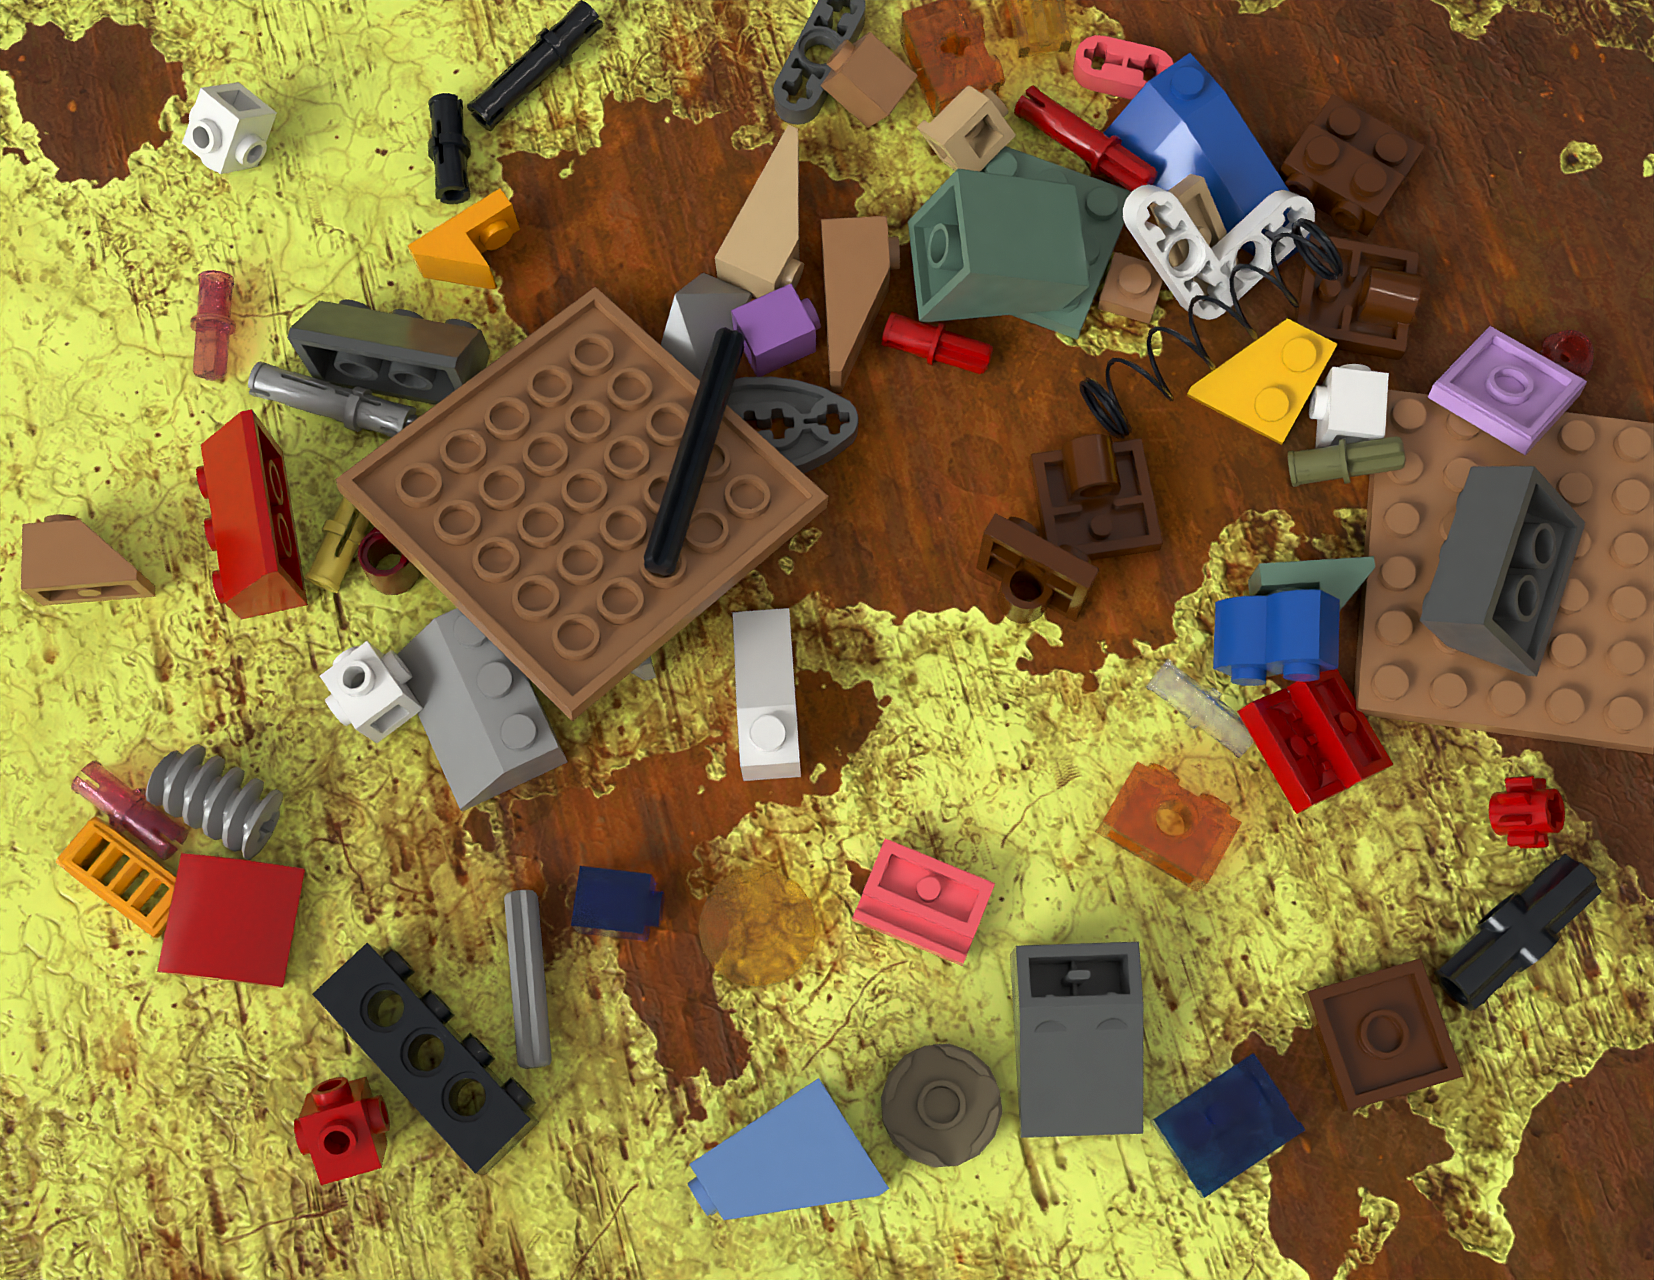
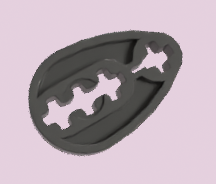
M743 377L734 380L727 405L744 421L756 420L758 428L768 429L772 428V419L783 418L786 427H794L786 429L784 433L785 438L774 439L771 430H761L758 433L803 474L832 460L852 445L857 437L858 414L856 408L849 400L823 387L799 380L778 377ZM828 414H838L839 421L844 423L840 427V433L829 434L828 427L822 425L827 422Z

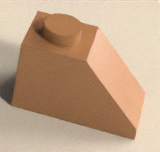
M56 514L45 517L44 522L22 524L21 590L42 606L155 597V585L79 518L71 515Z

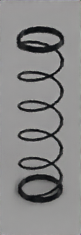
M1300 218L1292 224L1291 233H1280L1273 239L1271 262L1276 278L1265 270L1250 264H1238L1232 268L1229 279L1230 293L1237 312L1213 297L1205 295L1193 297L1189 304L1188 317L1192 335L1197 346L1170 328L1155 326L1150 329L1147 337V351L1158 381L1137 364L1122 358H1112L1107 362L1105 375L1109 393L1096 380L1086 377L1079 384L1080 392L1097 420L1117 439H1124L1125 436L1132 433V427L1123 413L1111 382L1110 368L1116 362L1128 365L1142 374L1169 401H1174V397L1158 369L1152 351L1151 339L1152 335L1157 331H1164L1175 336L1195 351L1211 370L1216 369V366L1203 347L1195 327L1193 306L1197 301L1207 300L1220 306L1237 319L1253 339H1257L1258 335L1249 325L1241 310L1234 288V277L1240 269H1251L1263 275L1284 293L1294 308H1299L1297 299L1283 282L1275 257L1276 244L1283 237L1293 238L1300 255L1322 278L1335 281L1343 274V262L1329 236L1311 220ZM1300 227L1310 232L1326 253L1317 245L1304 238ZM1310 248H1312L1316 253H1318L1330 265L1334 272L1326 268L1315 257ZM1095 396L1102 402V404L1105 406L1107 411L1112 416L1113 420L1106 414L1101 405L1098 403Z

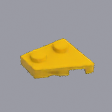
M1287 318L1192 385L1187 393V397L1282 445L1335 350L1337 343Z

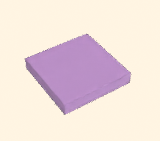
M1489 326L1433 384L1428 398L1526 455L1581 395L1587 381Z

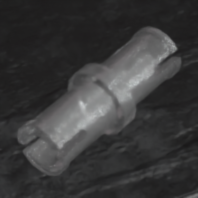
M1167 659L1146 685L1148 690L1155 692L1187 717L1184 722L1193 730L1200 727L1232 751L1233 755L1237 758H1240L1254 742L1239 714L1220 700L1221 692L1213 686L1207 690L1175 666L1170 659Z

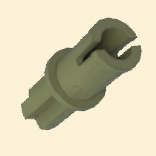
M1397 436L1346 444V440L1343 438L1339 439V445L1301 451H1288L1289 473L1293 487L1301 484L1342 478L1344 483L1347 484L1351 483V477L1401 470L1405 467L1406 462L1404 444L1402 439Z

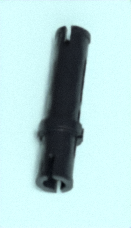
M580 0L557 24L553 25L549 30L543 28L535 36L536 42L530 49L497 77L486 90L467 104V108L473 112L471 115L486 130L492 131L546 77L559 66L565 68L573 61L572 54L588 38L603 27V22L598 19L599 15L588 3Z

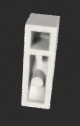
M789 608L733 612L740 768L743 781L801 777Z

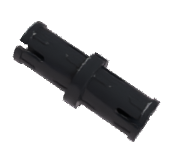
M441 93L434 95L428 101L432 127V137L427 142L428 156L434 161L436 199H440V202L445 204H460L470 198L467 177V159L471 155L470 141L465 137L463 129L462 99L458 100V96L455 94Z

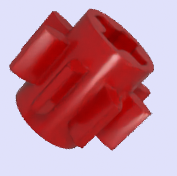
M1534 776L1506 777V791L1493 793L1489 801V819L1492 829L1499 836L1508 835L1507 845L1509 847H1548L1547 834L1561 832L1565 822V807L1561 794L1555 788L1546 789L1545 778H1534Z

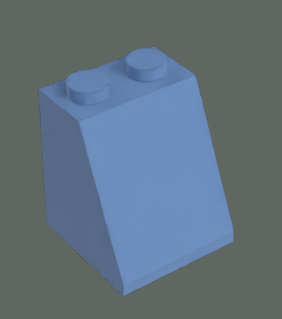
M819 1078L691 1162L689 1165L697 1177L687 1183L705 1214L712 1216L719 1212L723 1220L876 1197L889 1189Z

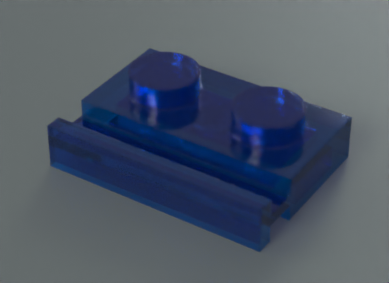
M1254 1053L1249 1054L1150 1120L1184 1174H1187L1195 1186L1200 1198L1207 1197L1306 1130L1301 1122H1298L1288 1108L1289 1104Z

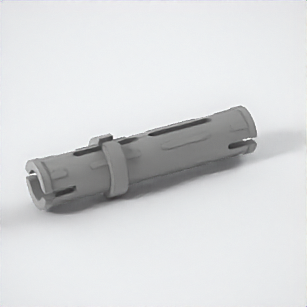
M262 361L254 365L249 376L248 388H251L249 391L250 395L335 419L336 421L343 422L345 428L356 432L366 429L393 437L417 419L415 407L373 396L371 390L360 386L354 389L337 386L300 373L280 369Z

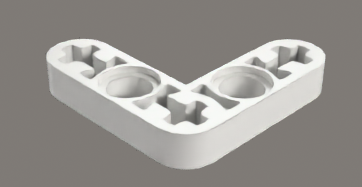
M1150 184L1143 185L1131 192L1123 207V220L1126 227L1176 300L1186 311H1188L1193 297L1204 295L1198 283L1191 280L1193 277L1197 276L1199 279L1209 283L1207 292L1210 297L1218 299L1231 307L1234 304L1230 293L1229 279L1232 268L1237 265L1236 256L1241 246L1246 242L1253 241L1256 249L1255 256L1250 265L1269 272L1273 268L1271 245L1274 237L1280 233H1291L1292 224L1300 218L1308 219L1312 222L1315 221L1313 205L1307 198L1286 190L1275 191L1267 196L1215 246L1210 248L1179 200L1171 192ZM1152 202L1157 204L1154 208V214L1161 224L1168 226L1163 230L1147 221L1150 217L1147 207ZM1286 208H1290L1291 210L1287 214L1290 222L1286 227H1283L1282 225L1285 222L1283 212ZM1300 227L1303 237L1306 238L1310 232ZM1262 229L1268 230L1264 235L1261 233ZM1283 237L1277 242L1275 247L1277 264L1296 247L1293 238ZM1187 239L1189 243L1187 258L1179 266L1171 267L1169 263L1171 248L1179 240ZM1240 269L1237 271L1234 277L1237 300L1264 276L1251 269ZM1199 300L1193 306V314L1206 320L1215 319L1226 312L1220 306L1207 300L1204 302Z

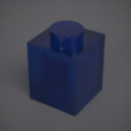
M580 866L571 926L579 934L649 941L650 926L660 927L664 909V892L655 891L656 881L652 874Z

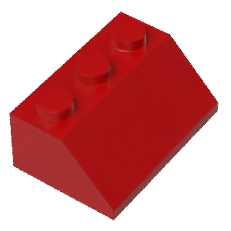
M252 409L241 411L201 444L204 465L197 466L196 475L201 494L204 499H209L211 517L204 520V529L211 550L217 551L220 570L212 572L214 591L219 603H225L242 620L307 606L308 602L283 450Z

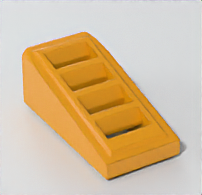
M97 816L91 818L58 856L56 864L153 938L158 939L166 929L176 875L110 823ZM108 843H110V844L107 846V848L101 853V855L96 859V861L90 866V868H88L89 865H90V864L95 860V858L100 854V852L106 847V845H107ZM125 854L130 859L108 884L103 879ZM144 869L150 874L129 899L123 896L124 892ZM162 883L170 889L148 915L140 910Z

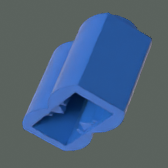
M1307 589L1278 592L1268 596L1232 597L1216 601L1213 669L1231 676V683L1242 686L1266 684L1267 676L1283 674L1284 679L1305 682L1318 680L1320 672L1338 668L1340 599L1322 590Z

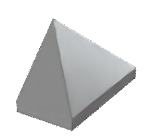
M701 273L675 294L661 346L696 378L701 380L716 332L724 327L734 331L731 310L750 302L752 293L708 274Z

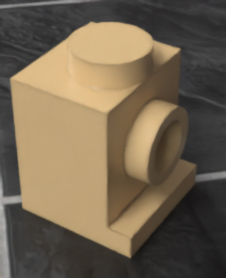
M969 85L930 123L923 120L917 126V129L941 161L954 171L965 169L980 172L1016 136L1004 119L1009 111L1000 98L989 89H985L980 93Z

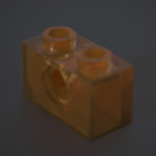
M1137 761L1095 832L1198 892L1208 884L1242 822L1230 815L1232 809L1220 799L1206 793H1201L1198 797L1179 786L1180 779L1165 767L1155 763H1149L1146 767ZM1169 809L1178 813L1184 822L1183 834L1174 836L1163 832L1157 824V811Z

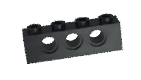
M366 943L312 995L475 1174L486 1175L539 1123L529 1111L536 1104L535 1100L513 1077H510L505 1083L497 1077L488 1067L495 1060L492 1053L472 1033H469L464 1039L461 1038L448 1023L455 1016L453 1011L431 989L422 995L413 986L408 978L415 973L414 969L393 947L390 946L386 951L382 952L375 946ZM400 995L404 1003L403 1015L394 1025L384 1027L378 1017L379 1007L387 997ZM431 1038H439L444 1045V1058L435 1069L424 1071L418 1062V1051L425 1041ZM478 1081L485 1090V1103L479 1112L466 1116L458 1106L459 1092L466 1084Z

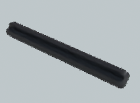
M724 327L715 334L644 554V567L651 573L669 576L675 571L745 348V336L738 330L732 331Z

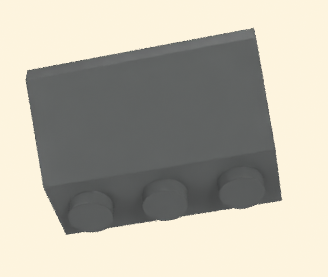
M347 299L339 301V304L319 300L290 327L287 337L313 378L350 389L360 386L371 390L374 394L435 405L485 369L490 355V350L481 329H477L476 326L467 321L448 319L445 323L425 320L419 314L404 309H395L392 313L375 311L363 303Z
M1472 466L1464 489L1458 495L1457 510L1447 540L1441 546L1440 561L1430 591L1424 597L1420 621L1450 648L1520 674L1537 677L1585 521L1535 466Z

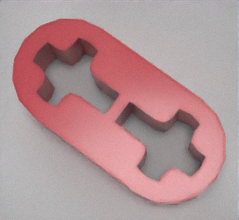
M1094 35L1086 38L1079 44L1075 54L1073 74L1076 81L1086 89L1132 100L1147 83V81L1143 80L1145 69L1155 70V76H1157L1174 63L1165 51L1156 47L1108 36ZM1094 57L1104 59L1101 70L1091 68Z

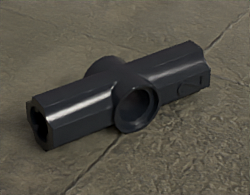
M1563 854L1550 862V865L1532 879V882L1520 893H1512L1489 911L1477 923L1476 928L1478 931L1433 972L1439 981V986L1453 1001L1458 1002L1468 1011L1475 1010L1484 1004L1516 971L1522 972L1559 941L1560 937L1557 933L1602 892L1597 885V878L1582 862L1575 861L1567 854Z

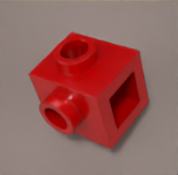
M367 1076L349 1082L346 1077L332 1078L321 1082L310 1093H307L299 1118L294 1120V1133L301 1154L311 1155L320 1185L382 1168L388 1143L385 1132L390 1130V1120L382 1095H372Z

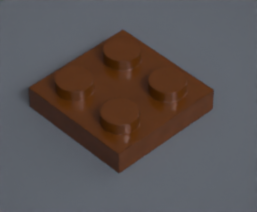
M1421 958L1310 990L1302 994L1342 1112L1464 1077Z

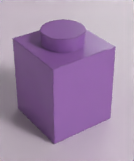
M791 283L731 310L733 330H738L745 336L743 352L756 377L764 376L816 352V330L821 328L819 317L811 301L808 298L800 300Z

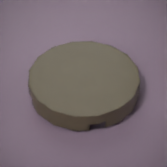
M949 1043L923 1046L904 1055L888 1074L881 1096L882 1122L893 1144L911 1160L933 1168L958 1166L980 1155L995 1137L1002 1115L1000 1090L989 1066L973 1052Z

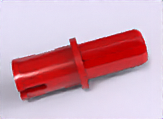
M895 312L890 313L881 343L882 346L903 350L926 358L927 364L932 366L936 360L977 374L985 373L993 353V347L990 344L946 331V324L940 322L938 326L910 319Z

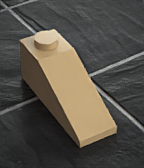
M789 124L715 256L717 278L751 292L752 297L755 299L790 283L795 289L804 269V263L800 261L798 128Z

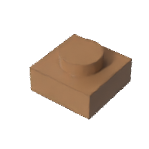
M1115 252L1097 309L1150 324L1163 279L1151 262Z

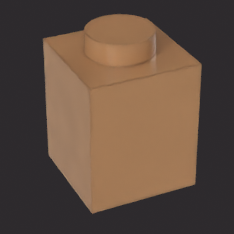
M869 32L853 44L846 39L837 47L826 63L832 70L820 86L868 128L890 115L918 75L877 37Z

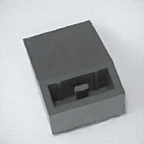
M1139 942L1015 946L1010 954L1020 1138L1143 1134V991Z

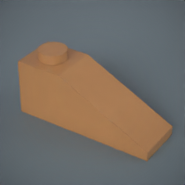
M887 216L821 219L830 391L833 393L842 392L889 291L890 270L900 269L899 237H888Z

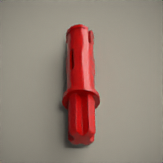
M1034 85L1026 90V96L1030 99L1023 95L1019 98L1014 109L1015 116L1024 119L1091 165V172L1095 175L1104 173L1130 192L1143 185H1153L1157 177L1156 169L1121 146L1122 140L1117 135L1108 137L1041 92Z

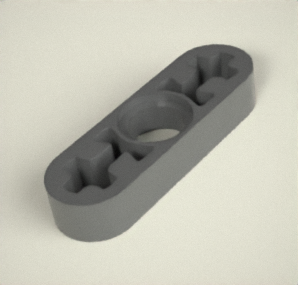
M818 0L774 84V107L782 120L790 124L800 125L812 121L818 115L829 94L820 85L832 69L826 63L816 64L809 61L805 53L815 45L828 46L834 52L846 39L852 44L856 42L865 24V0ZM843 6L849 7L851 13H844L837 24V32L832 29L833 11L840 12ZM803 75L808 79L806 98L800 97L796 104L790 103L789 95L795 96L803 84Z

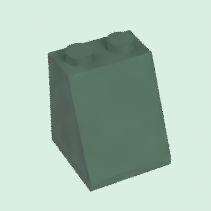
M957 169L908 220L919 321L935 322L1062 310L1090 286V265L1085 257L1082 235L1083 215L1078 207L1076 185Z

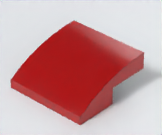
M1338 669L1320 672V678L1315 681H1296L1287 688L1252 701L1237 711L1296 814L1394 765L1364 713L1356 710V700Z
M181 853L157 972L214 981L226 980L282 988L305 869L241 859Z

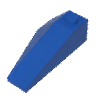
M1191 53L1149 80L1104 132L1108 137L1113 135L1120 137L1122 140L1121 146L1156 169L1157 177L1153 186L1169 191L1189 174L1204 177L1227 233L1267 196L1275 191H1289L1226 92ZM1286 208L1283 212L1285 216L1283 227H1286L1290 222L1287 218V214L1291 210L1290 208ZM1262 229L1261 233L1264 235L1268 230ZM1253 241L1246 242L1241 246V249L1255 256L1256 247ZM1295 247L1277 265L1279 266L1287 259L1292 257L1294 254L1299 252L1297 247Z

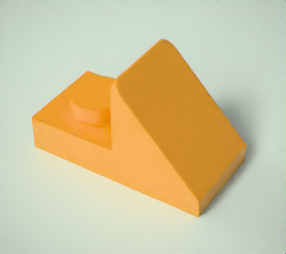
M499 188L407 246L419 272L424 278L486 289H496L497 285L491 269L481 254L487 250H496L502 247L520 228L511 202Z

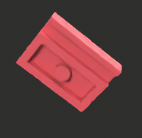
M885 838L852 921L963 966L995 883Z

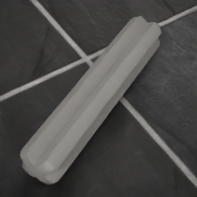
M516 890L507 893L504 897L517 1063L521 1068L534 1069L550 1065L552 1061L538 896L533 890Z

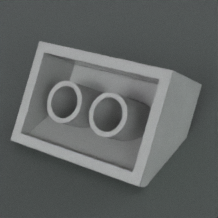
M458 608L434 618L397 654L413 676L406 684L423 707L418 712V716L462 812L568 762L530 679Z

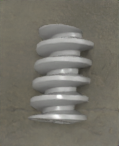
M199 744L191 746L184 754L177 750L170 752L154 768L147 784L146 800L155 806L163 805L165 812L175 818L183 816L184 823L194 829L203 828L204 834L211 839H222L224 846L234 852L242 850L243 857L247 860L256 856L266 845L278 823L283 793L275 789L261 800L260 796L264 788V782L258 778L250 780L243 789L240 788L245 771L237 766L221 777L225 768V760L218 755L211 757L202 766L206 756V749Z

